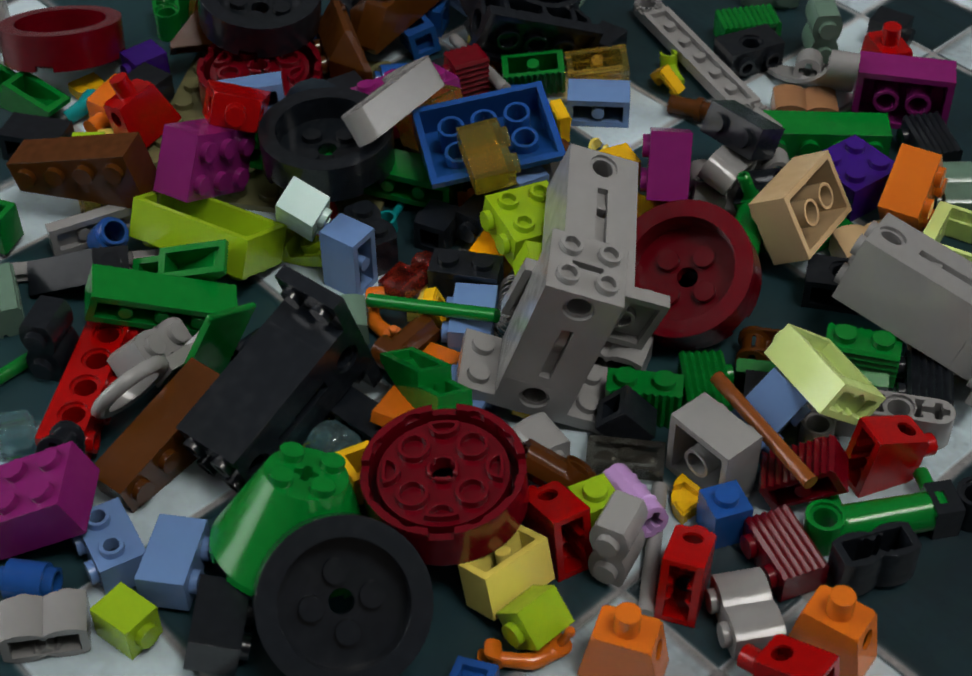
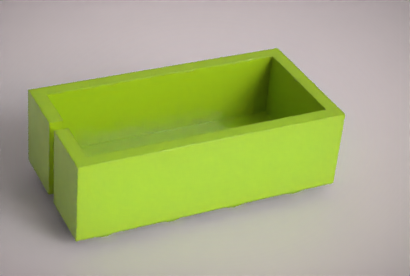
M151 191L133 197L129 236L141 240L143 245L152 248L226 239L229 242L226 276L232 280L243 281L250 276L265 272L267 269L282 263L287 225L215 198L186 203L162 193Z

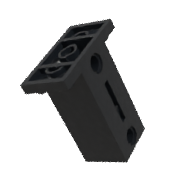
M286 265L275 275L282 289L281 296L284 299L283 302L176 426L185 439L182 444L184 448L198 458L196 461L197 465L213 477L217 473L224 476V482L237 493L272 454L279 451L281 444L292 441L303 446L354 382L359 384L363 381L375 388L383 378L344 298Z

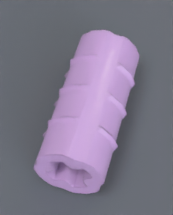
M615 463L602 472L615 490L633 495L645 501L648 510L647 520L642 527L645 538L653 537L664 530L669 516L666 514L663 506L657 501L656 496L652 495L648 491L647 486L642 484L637 478V474L633 473L622 463Z

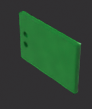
M251 302L207 315L183 366L192 357L221 374L228 366L252 317L256 304Z

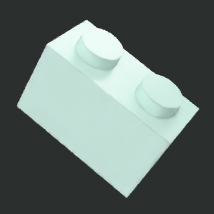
M293 176L275 205L276 221L287 225V228L312 242L316 234L319 235V231L323 229L324 225L332 221V218H330L333 212L330 209L331 197Z

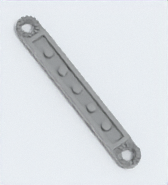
M634 0V15L670 53L671 49H675L678 52V61L716 100H735L751 110L756 106L761 110H770V108H767L766 105L760 102L761 99L668 6L666 7L663 4L662 0Z

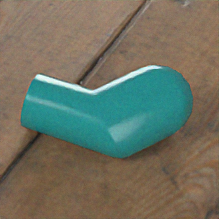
M96 89L85 90L75 104L63 111L68 120L72 121L73 124L89 114L86 101Z

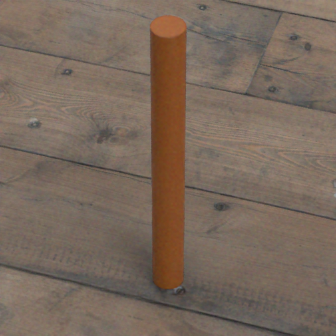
M722 371L716 372L710 379L715 388L746 423L754 427L763 436L762 441L805 489L814 486L818 480L814 473Z

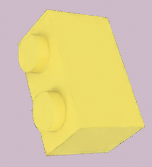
M520 525L514 535L497 550L477 560L458 564L466 605L493 621L498 619L496 613L529 587L532 585H547L555 579L548 538L523 525Z

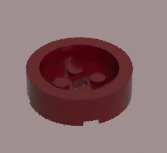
M91 5L49 7L19 13L0 22V44L4 65L17 71L36 73L38 71L37 67L53 68L54 73L89 69L119 59V52L126 50L122 15L118 10L108 7Z
M311 42L295 52L270 58H258V53L240 51L239 55L233 54L213 43L208 47L209 53L204 58H199L196 66L202 107L204 105L208 79L216 81L263 74L261 70L264 73L281 71L285 96L291 87L302 80L310 78L323 79L321 55L316 46Z
M685 199L670 201L643 213L637 218L635 287L649 289L670 296V309L651 335L654 337V343L674 350H697L715 345L733 334L732 331L741 324L746 316L749 318L753 312L762 284V271L758 254L742 225L725 209L701 200ZM688 270L698 274V279L693 286L682 287L679 281L684 274L688 273Z
M457 403L456 409L433 410L432 405L422 406L405 412L385 424L372 437L363 452L359 482L366 516L383 522L402 534L414 546L426 565H458L482 558L505 544L518 530L524 520L529 504L528 474L524 447L516 432L504 420L489 411ZM450 468L453 470L452 478L449 475L446 477L435 476L433 478V473L438 469Z

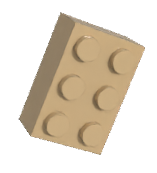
M828 150L793 157L748 204L751 217L756 222L763 239L764 248L769 253L773 265L810 260L852 211Z

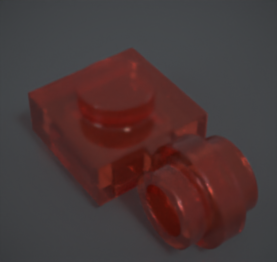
M427 250L417 252L412 258L411 265L399 261L378 280V285L384 287L386 295L406 298L414 297L428 284L427 269L433 253Z

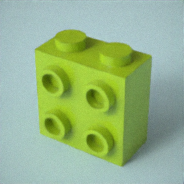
M547 180L485 195L483 211L480 212L481 226L484 231L489 232L495 241L499 254L505 256L511 267L526 240L542 243L546 189L549 185Z

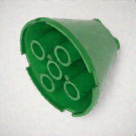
M291 441L281 444L279 451L272 454L217 516L210 531L209 553L213 564L218 563L227 573L226 581L252 597L254 582L261 562L272 545L290 528L304 520L324 514L347 512L362 515L345 468L346 460L343 456L335 452L326 453L317 449L306 448L297 442ZM338 588L330 594L329 599L342 594L346 599L352 596V593L348 589Z

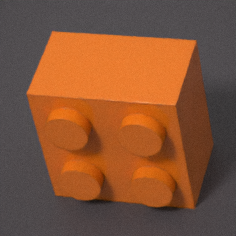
M904 143L901 144L877 205L880 219H883L889 212L917 230L923 231L935 211L933 209L935 198L943 196L948 181L945 178L947 168L943 167L941 154Z

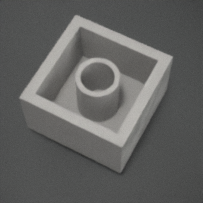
M704 392L671 414L665 467L677 477L683 473L702 489L737 480L743 492L747 495L754 490L763 436L754 427L746 424L730 412L723 403L716 401Z

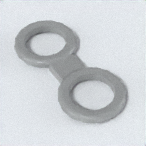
M199 331L182 348L167 357L163 355L149 357L118 377L95 399L90 409L91 414L97 420L110 418L132 405L155 385L157 388H160L167 384L182 368Z

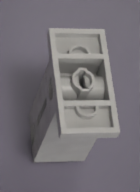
M571 143L546 189L542 250L552 228L628 249L625 306L607 341L642 350L669 311L670 296L649 289L635 287L639 162ZM525 258L501 302L500 314L513 316L538 260Z
M888 212L880 223L873 220L866 232L859 236L850 251L852 256L847 263L845 262L833 280L838 283V286L831 297L968 381L966 386L972 389V262ZM971 390L970 394L968 395L967 399H966L965 402H964V403L968 404V405L971 406V407H972V390Z
M552 228L503 338L466 328L462 338L455 381L472 389V399L486 401V403L528 415L545 412L554 422L599 434V431L595 429L598 401L605 397L608 367L597 365L595 362L625 306L629 250Z

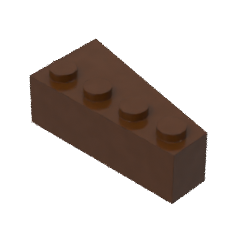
M139 132L23 140L6 163L20 191L132 208L133 197L154 191L157 171Z
M191 357L94 463L100 469L97 482L99 490L111 499L119 497L123 506L134 513L198 458L187 451L182 445L185 439L176 426L220 374Z

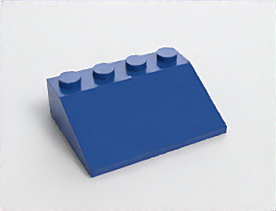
M542 81L417 107L411 112L416 142L432 189L558 162L563 159L566 153Z

